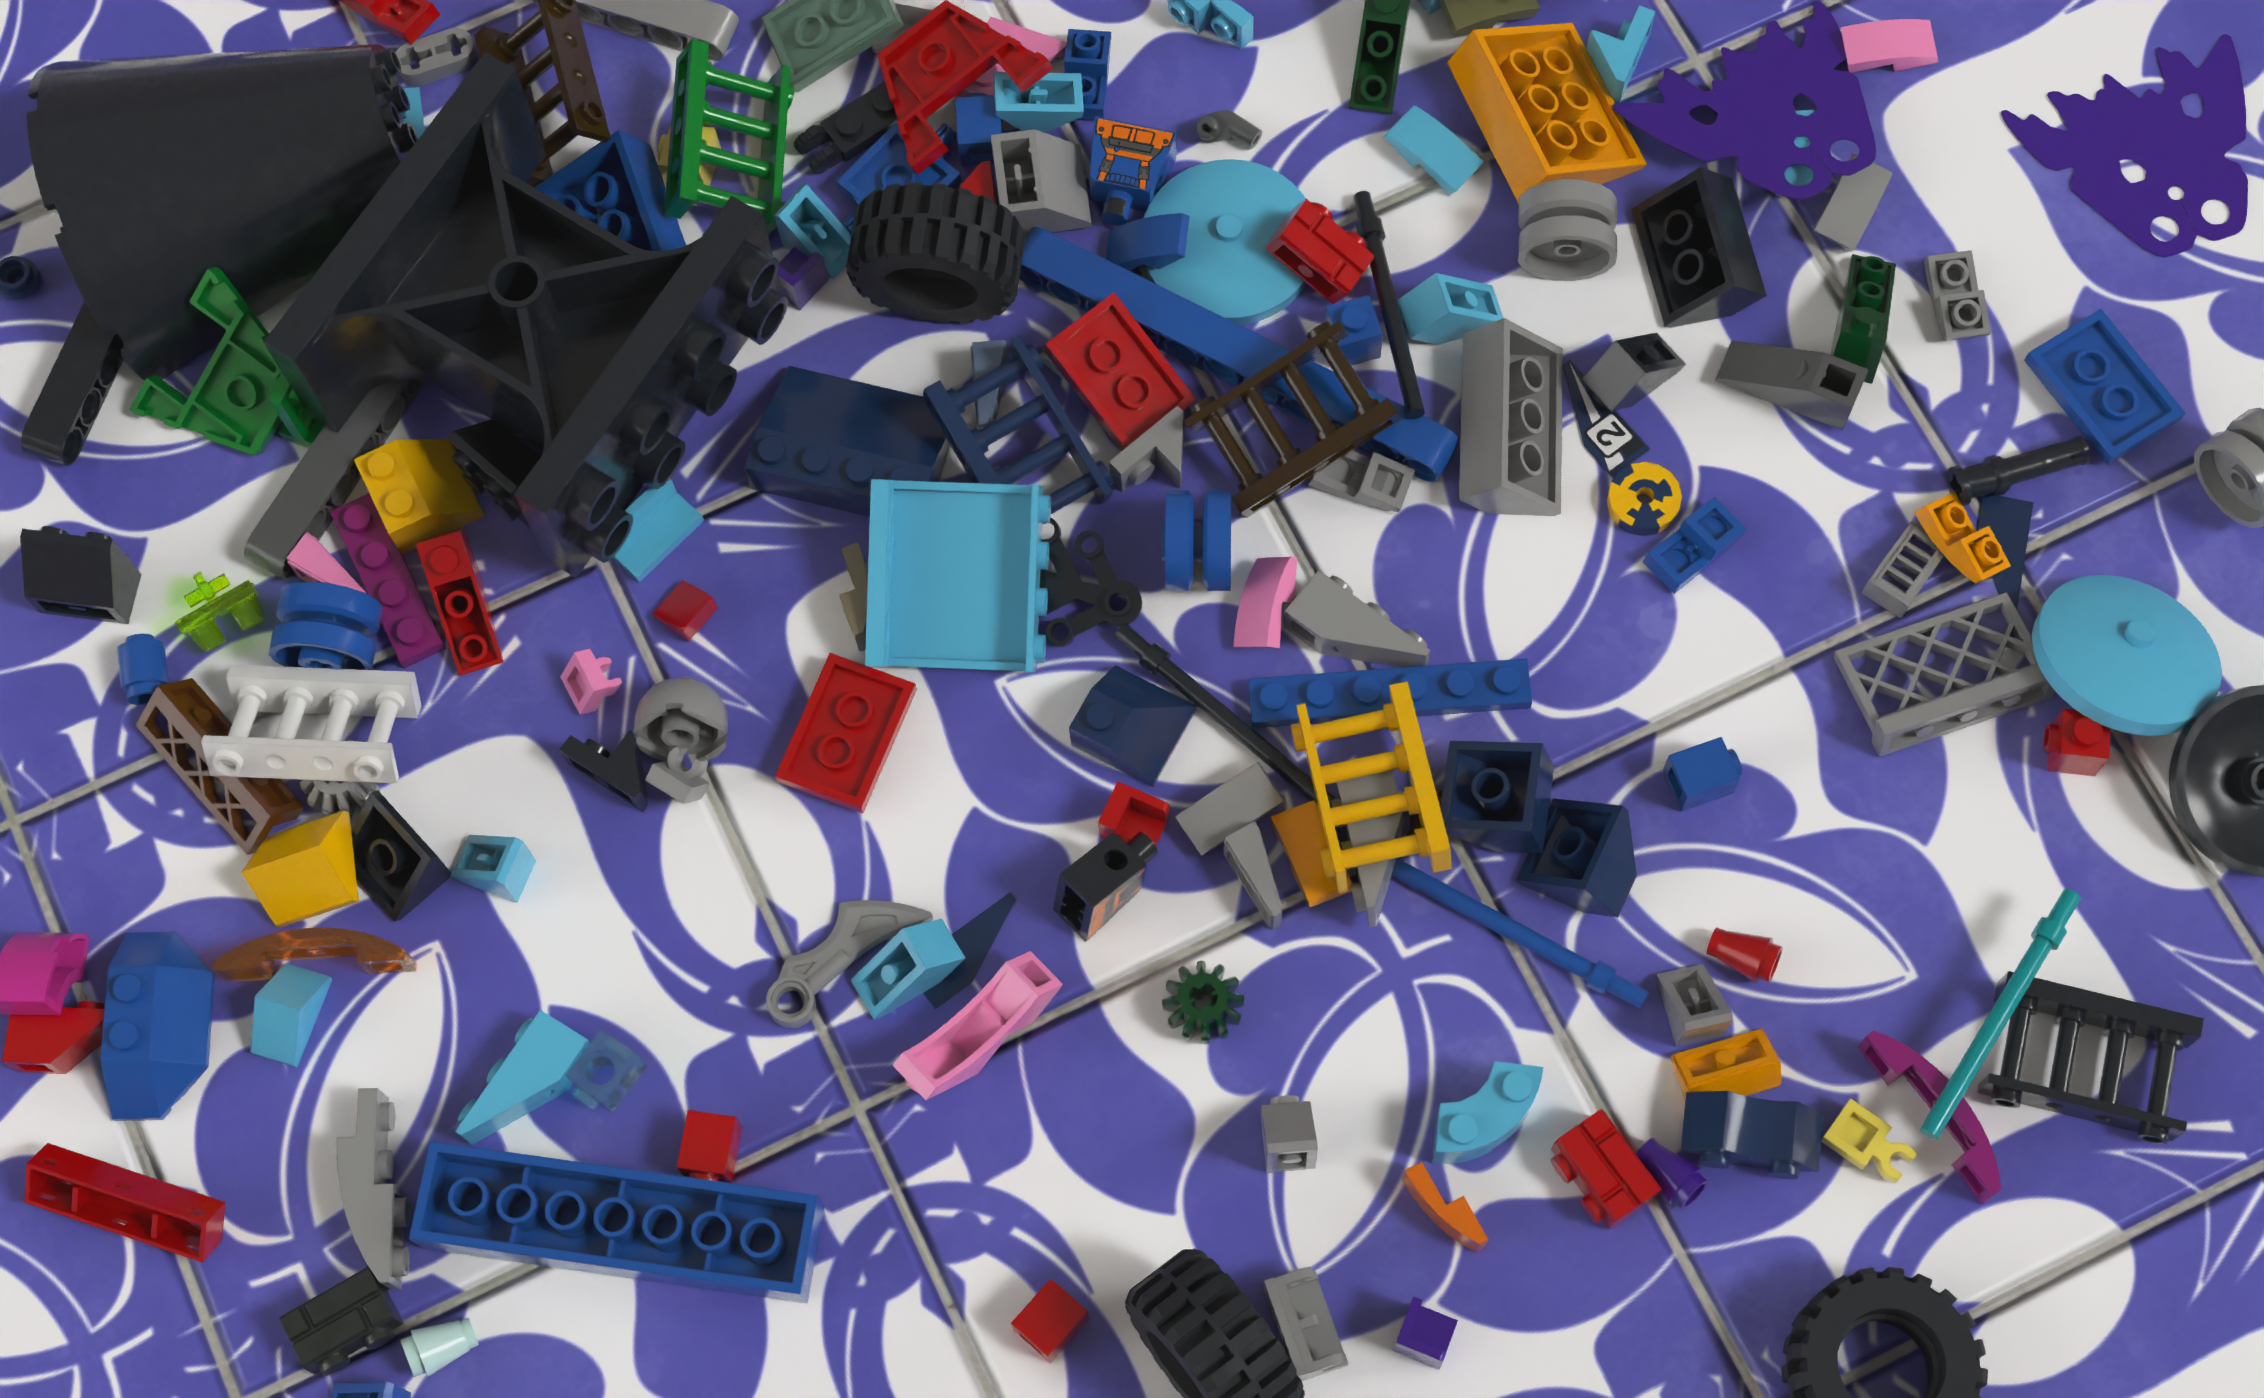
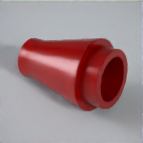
M1716 927L1709 941L1706 954L1716 957L1755 983L1759 979L1770 983L1777 969L1783 947L1774 944L1771 937L1726 931Z

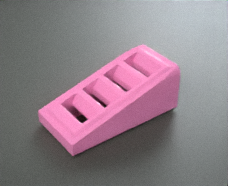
M308 532L303 535L287 557L288 563L295 574L305 582L331 583L366 593L325 547Z

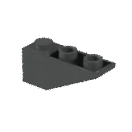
M1732 340L1715 381L1843 431L1868 369L1823 352Z

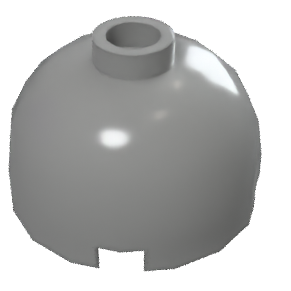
M691 677L671 678L653 685L639 701L634 723V733L637 735L636 744L640 750L650 757L667 761L668 755L674 747L684 745L688 747L685 755L697 754L696 759L704 757L710 760L717 757L726 748L728 730L727 709L718 692L707 684Z

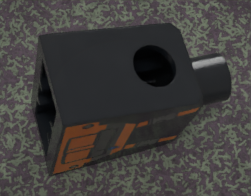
M1142 832L1137 833L1127 843L1117 834H1110L1059 875L1053 910L1086 942L1140 891L1147 868L1146 863L1158 854L1157 847Z

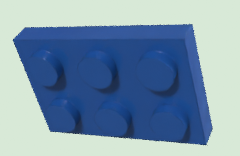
M2099 309L2028 352L2024 359L2026 364L2107 465L2179 422L2185 415V411L2102 309Z

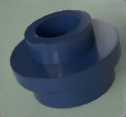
M10 256L0 261V293L4 297L13 300L23 299L37 289L40 282V273L32 261L19 256ZM23 276L20 281L13 283L17 277Z

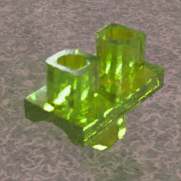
M199 571L193 575L198 588L183 597L190 608L205 599L208 603L175 621L182 634L191 636L192 640L205 653H208L228 641L218 626L217 619L231 612L242 631H246L265 620L261 605L256 598L261 594L255 584L247 580L218 597L217 592L231 585L226 575L223 573L208 581L205 575Z

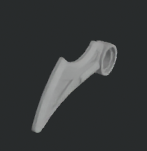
M859 900L840 902L837 921L828 938L818 947L808 952L787 956L778 980L769 988L766 997L767 1008L773 1020L781 1027L789 1029L800 1028L807 1024L814 1016L816 1010L815 994L863 954L895 936L902 928L932 921V913L914 906L889 901ZM788 991L800 992L805 997L802 1009L794 1014H786L779 1010V998Z

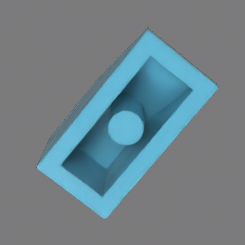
M1435 273L1397 300L1403 315V326L1410 339L1438 345L1462 339L1463 333L1504 318L1492 285Z
M938 919L902 928L851 979V982L875 1020L938 985L965 959V956L944 921Z

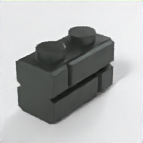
M369 1266L279 1317L301 1365L305 1370L313 1374L321 1372L323 1376L333 1374L346 1367L350 1363L348 1355L366 1346L367 1350H373L385 1345L395 1337L393 1330L404 1324L386 1286L377 1280Z

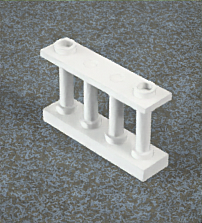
M230 665L226 679L234 710L237 712L228 736L203 735L201 744L210 776L374 783L398 782L399 774L392 743L387 742L395 718H418L422 705L415 672ZM257 712L283 713L274 738L248 737ZM303 714L329 715L321 740L295 739ZM349 716L375 717L367 742L341 741Z

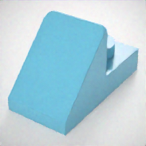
M1640 5L1632 21L1624 20L1617 38L1596 30H1591L1589 33L1586 49L1615 103L1621 102L1651 33L1656 11Z

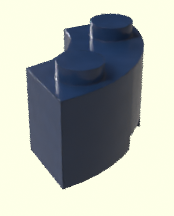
M1728 1090L1686 1092L1681 1150L1699 1156V1164L1705 1167L1724 1169L1729 1168V1164L1769 1169L1768 1175L1779 1179H1798L1799 1171L1819 1172L1824 1114L1798 1101L1758 1099Z

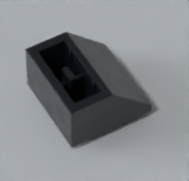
M492 419L452 431L447 436L455 452L451 458L464 472L461 475L462 478L480 495L486 490L496 499L493 502L494 506L508 520L513 522L519 518L530 528L514 493L541 457L513 432Z
M43 526L40 531L22 528L20 543L24 597L40 613L129 624L142 574L128 559L129 557L114 543L113 538L98 532H87L85 536L70 535L65 530L52 526Z

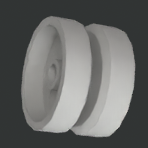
M1582 179L1547 181L1526 190L1520 196L1518 205V226L1521 229L1518 239V263L1523 270L1536 277L1548 280L1576 281L1596 277L1611 269L1617 259V234L1614 231L1617 223V198L1612 190L1599 183Z
M2253 408L2248 409L2233 420L2225 431L2215 433L2200 444L2194 452V467L2199 482L2209 498L2224 514L2241 525L2249 528H2258L2264 526V409Z

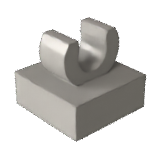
M684 745L674 747L670 751L667 761L654 763L645 778V781L682 804L702 799L710 784L699 777L706 771L708 760L704 757L697 758L693 762L691 769H687L683 764V757L688 747Z

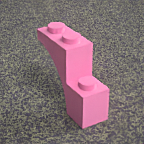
M1031 951L1004 963L986 986L963 1009L929 1037L904 1051L893 1066L905 1078L907 1085L912 1090L919 1093L925 1100H928L977 1075L1008 1035L1033 1024L1063 984Z

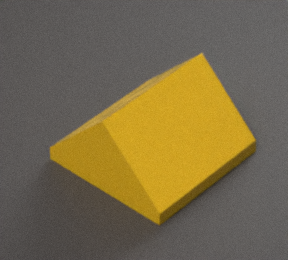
M343 810L267 836L241 871L275 926L284 927L359 902L349 812Z

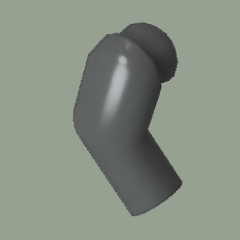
M1230 110L1206 114L1199 118L1195 125L1197 136L1205 142H1218L1234 138L1249 149H1252L1262 136L1261 129Z

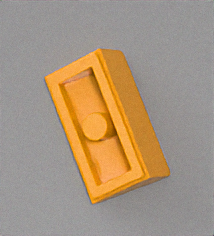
M1763 1028L1671 1055V1061L1685 1099L1686 1092L1728 1090L1748 1096L1778 1087L1782 1083L1781 1061Z

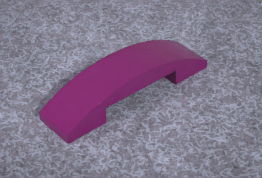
M1872 1031L1857 1047L1887 1086L1903 1075L1930 1109L1933 1108L1949 1081L1946 1076L1919 1053L1879 1032ZM1963 1097L1945 1126L1965 1152L1951 1166L1983 1205L2001 1190L2000 1176L1988 1137L1972 1108Z

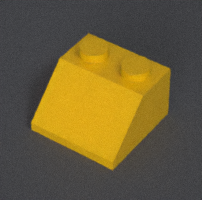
M448 439L394 440L354 459L384 526L401 554L415 549V544L422 539L458 529L485 516L472 488L461 476L464 472L451 458L455 452Z

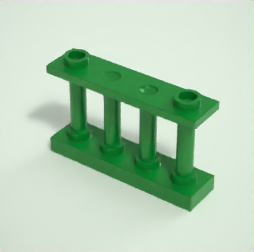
M692 39L676 58L664 215L681 219L693 205L696 206L699 202L723 208L729 198L733 196L763 213L769 235L777 227L774 215L785 204L781 199L787 113L794 96V87L789 85L791 67L782 65L766 83L714 68L712 62L708 61L709 43ZM709 84L765 100L763 121L710 106L709 101L705 100L706 87ZM706 123L762 139L760 160L706 145V141L702 139V127ZM702 163L758 177V198L755 199L703 185V180L698 179L699 166Z

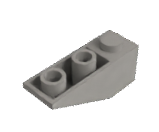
M1318 570L1285 610L1284 628L1320 654L1400 668L1428 666L1431 650L1427 648V643L1419 634L1410 629L1403 631L1390 622V617L1385 610L1373 602L1366 604L1353 595L1351 587L1337 576L1332 575L1329 578Z
M1393 770L1337 782L1339 799L1331 800V806L1333 808L1398 794ZM1403 812L1336 826V828L1346 827L1348 841L1341 842L1342 850L1400 838L1404 836L1405 832ZM1397 858L1346 869H1356L1359 883L1351 884L1353 900L1357 913L1366 911L1370 928L1377 926Z

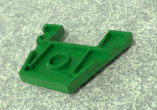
M218 267L209 268L189 302L225 328L226 333L189 398H186L160 377L154 375L146 378L129 410L142 417L151 416L163 420L165 425L176 429L186 428L203 434L205 439L256 456L265 451L282 421L268 400L281 374V370L263 343L269 335L268 331L223 271Z

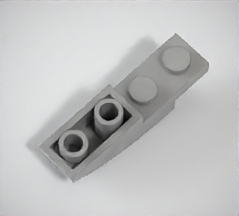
M358 1088L356 1137L336 1138L337 1171L341 1198L352 1235L365 1262L382 1285L392 1291L402 1290V1276H407L410 1268L409 1249L407 1246H403L404 1227L410 1226L412 1210L410 1199L405 1197V1192L394 1184H386V1179H391L394 1172L393 1153L391 1150H387L388 1131H393L395 1128V1106L393 1102H389V1097L378 1088Z

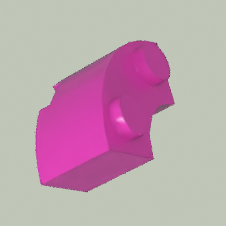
M20 932L15 934L0 953V1012L3 1015H61L64 998L70 986L75 982L83 983L90 937L83 933Z

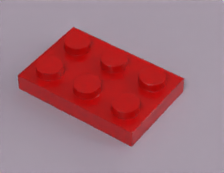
M1114 292L1042 347V350L1120 451L1128 447L1176 406L1183 411L1197 400Z
M829 653L776 772V781L863 814L917 691L916 684Z

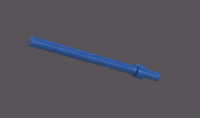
M1399 858L1396 859L1392 877L1588 981L1586 986L1604 995L1605 991L1639 1009L1642 1007L1649 992L1616 975L1617 969L1600 960L1595 964Z

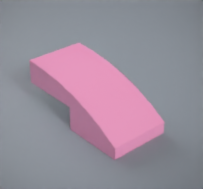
M1894 19L1840 27L1850 73L1893 64L1894 72L1938 62L1930 20Z
M1266 557L1256 559L1240 599L1233 647L1244 649L1280 648L1282 604H1291L1295 599L1297 557Z

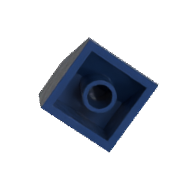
M1450 741L1440 806L1447 834L1496 852L1543 853L1554 765L1543 743Z

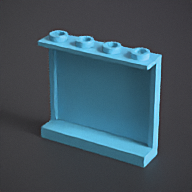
M871 479L865 666L1005 670L1033 673L1037 671V663H1045L1046 635H1038L1039 616L1047 615L1048 591L1047 588H1040V569L1048 570L1049 542H1042L1041 537L1042 523L1050 522L1051 496L1043 495L1042 485Z

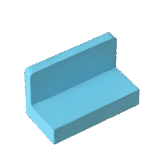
M671 479L659 489L650 486L625 510L633 516V524L626 541L613 559L640 582L704 521L703 516L677 493Z

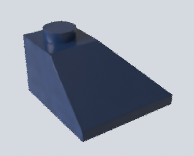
M1115 665L1091 688L1070 724L1071 746L1154 787L1194 716L1197 706Z
M1553 798L1548 811L1543 853L1527 854L1516 881L1529 889L1583 913L1618 918L1637 877L1629 811L1622 805Z

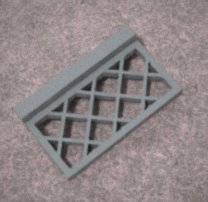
M2007 592L1836 650L1833 657L1873 733L1871 743L1879 757L2051 699L2055 691L2038 666L2033 651L2032 637ZM2001 610L2008 623L2005 634L1978 625L1981 617ZM1952 627L1968 633L1962 649L1935 640L1939 630ZM2012 632L2016 638L2010 637ZM1973 636L2000 645L1994 660L1967 651ZM1910 642L1925 649L1917 664L1893 655L1896 645ZM2005 647L2025 654L2030 665L2017 670L2001 664L1999 661ZM1931 650L1957 659L1950 675L1924 666ZM1865 656L1882 663L1876 677L1872 678L1856 672L1851 660ZM1962 662L1989 671L1985 681L1972 684L1956 678ZM1887 665L1914 674L1907 690L1881 681ZM1994 673L2000 675L1993 678ZM1919 676L1945 686L1942 695L1933 699L1912 692ZM1864 687L1870 689V691H1869L1868 694H1867V692H1866V690H1865ZM1876 691L1901 700L1898 711L1879 717L1872 704Z

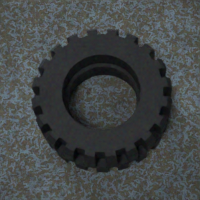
M909 182L905 186H900L898 183L888 185L884 190L879 188L871 192L857 206L846 263V273L853 287L856 288L863 298L869 297L872 304L880 308H889L892 313L901 316L903 314L913 316V319L926 321V319L946 324H950L951 321H960L961 324L973 323L976 319L985 321L991 319L995 314L998 316L1002 314L1016 299L1025 235L1019 221L1015 216L1011 215L1010 210L1003 205L997 206L994 204L993 199L985 195L977 196L972 194L971 190L961 187L958 189L948 188L946 184L939 183L922 185L921 182Z
M1197 1249L1181 1250L1129 1290L1125 1300V1308L1131 1317L1130 1320L1140 1334L1144 1345L1153 1355V1359L1183 1398H1304V1386L1296 1374L1297 1370L1292 1361L1287 1357L1280 1341L1269 1329L1270 1327L1267 1322L1259 1315L1252 1302L1239 1290L1231 1277L1224 1273L1219 1265L1212 1258H1208L1203 1251Z
M1873 1267L1860 1269L1853 1275L1848 1277L1843 1275L1832 1281L1823 1290L1818 1292L1797 1314L1791 1324L1793 1326L1791 1334L1785 1338L1782 1353L1787 1355L1786 1364L1781 1367L1782 1383L1789 1384L1791 1394L1786 1398H1853L1845 1388L1839 1373L1838 1350L1843 1339L1852 1329L1861 1324L1876 1321L1890 1324L1902 1330L1912 1338L1921 1350L1928 1370V1386L1924 1398H1982L1979 1396L1980 1389L1987 1385L1988 1369L1980 1367V1358L1986 1355L1983 1339L1974 1340L1970 1328L1976 1325L1969 1312L1967 1311L1960 1315L1952 1305L1957 1298L1946 1288L1940 1293L1930 1287L1932 1279L1919 1273L1913 1278L1904 1276L1902 1268L1887 1267L1882 1272H1876Z

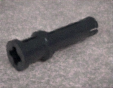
M2076 436L2067 441L2005 459L1996 455L1987 456L1984 458L1983 463L1966 468H1962L1959 465L1950 467L1947 470L1948 489L1950 494L1956 492L1961 504L1966 506L1970 504L1973 498L1990 493L1995 496L2003 495L2009 491L2013 484L2078 465L2088 464L2090 454L2081 455L2080 452L2089 450L2083 437Z

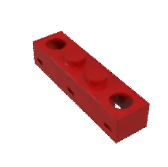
M47 1143L26 1163L24 1203L202 1263L222 1242L226 1203L224 1201Z

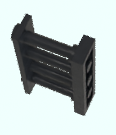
M2007 971L1997 982L1995 1002L2014 972ZM2034 977L2010 1017L2000 1075L1989 1073L1979 1083L1977 1093L1991 1096L1990 1101L1999 1106L2018 1108L2020 1104L2137 1132V1138L2148 1143L2167 1144L2168 1140L2173 1141L2183 1134L2187 1127L2186 1121L2167 1117L2177 1051L2183 1050V1047L2188 1048L2201 1037L2204 1018ZM2037 1012L2056 1016L2055 1020L2060 1023L2049 1088L2020 1081L2031 1015H2035ZM2085 1024L2104 1028V1033L2108 1035L2098 1100L2069 1093L2079 1028L2085 1026ZM2134 1035L2153 1040V1045L2157 1047L2147 1112L2118 1105L2128 1039L2134 1038Z

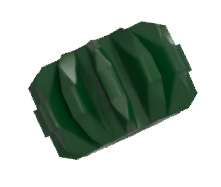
M1201 960L1197 962V974L1192 975L1188 968L1182 966L1178 969L1182 983L1175 980L1167 981L1166 990L1172 996L1162 1000V1008L1168 1012H1174L1168 1018V1025L1171 1029L1185 1024L1182 1031V1038L1189 1041L1193 1037L1195 1030L1201 1031V1042L1206 1045L1210 1043L1211 1030H1215L1222 1039L1228 1037V1029L1224 1022L1239 1025L1241 1015L1234 1009L1244 1005V995L1232 993L1239 986L1237 977H1229L1221 981L1225 972L1223 965L1218 964L1214 967L1212 974L1206 973V964ZM1205 995L1211 996V1005H1205L1202 1010L1195 1008V999L1202 1000Z

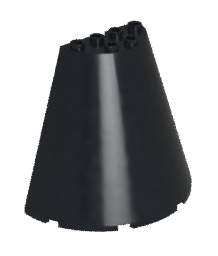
M372 44L55 62L42 67L36 72L32 78L28 96L33 100L37 98V110L28 112L26 115L27 132L35 177L44 207L49 211L56 209L63 227H60L61 233L54 236L67 267L100 328L107 338L116 334L119 335L124 345V348L120 349L122 358L143 381L154 375L164 379L222 340L226 329L189 302L207 269L218 267L222 270L256 317H258L309 283L416 143L418 138L414 128L409 122L404 124L403 119L407 118L405 112L410 110V103L406 92L398 83L396 74L401 73V65L392 48L385 49L381 45Z

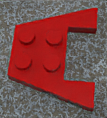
M947 0L877 53L889 98L894 105L900 136L903 138L906 146L907 160L917 175L949 151L926 119L994 65L999 64L1022 93L1054 69L1043 54L1032 52L1025 48L1020 41L1009 35H1002L990 28L988 23Z

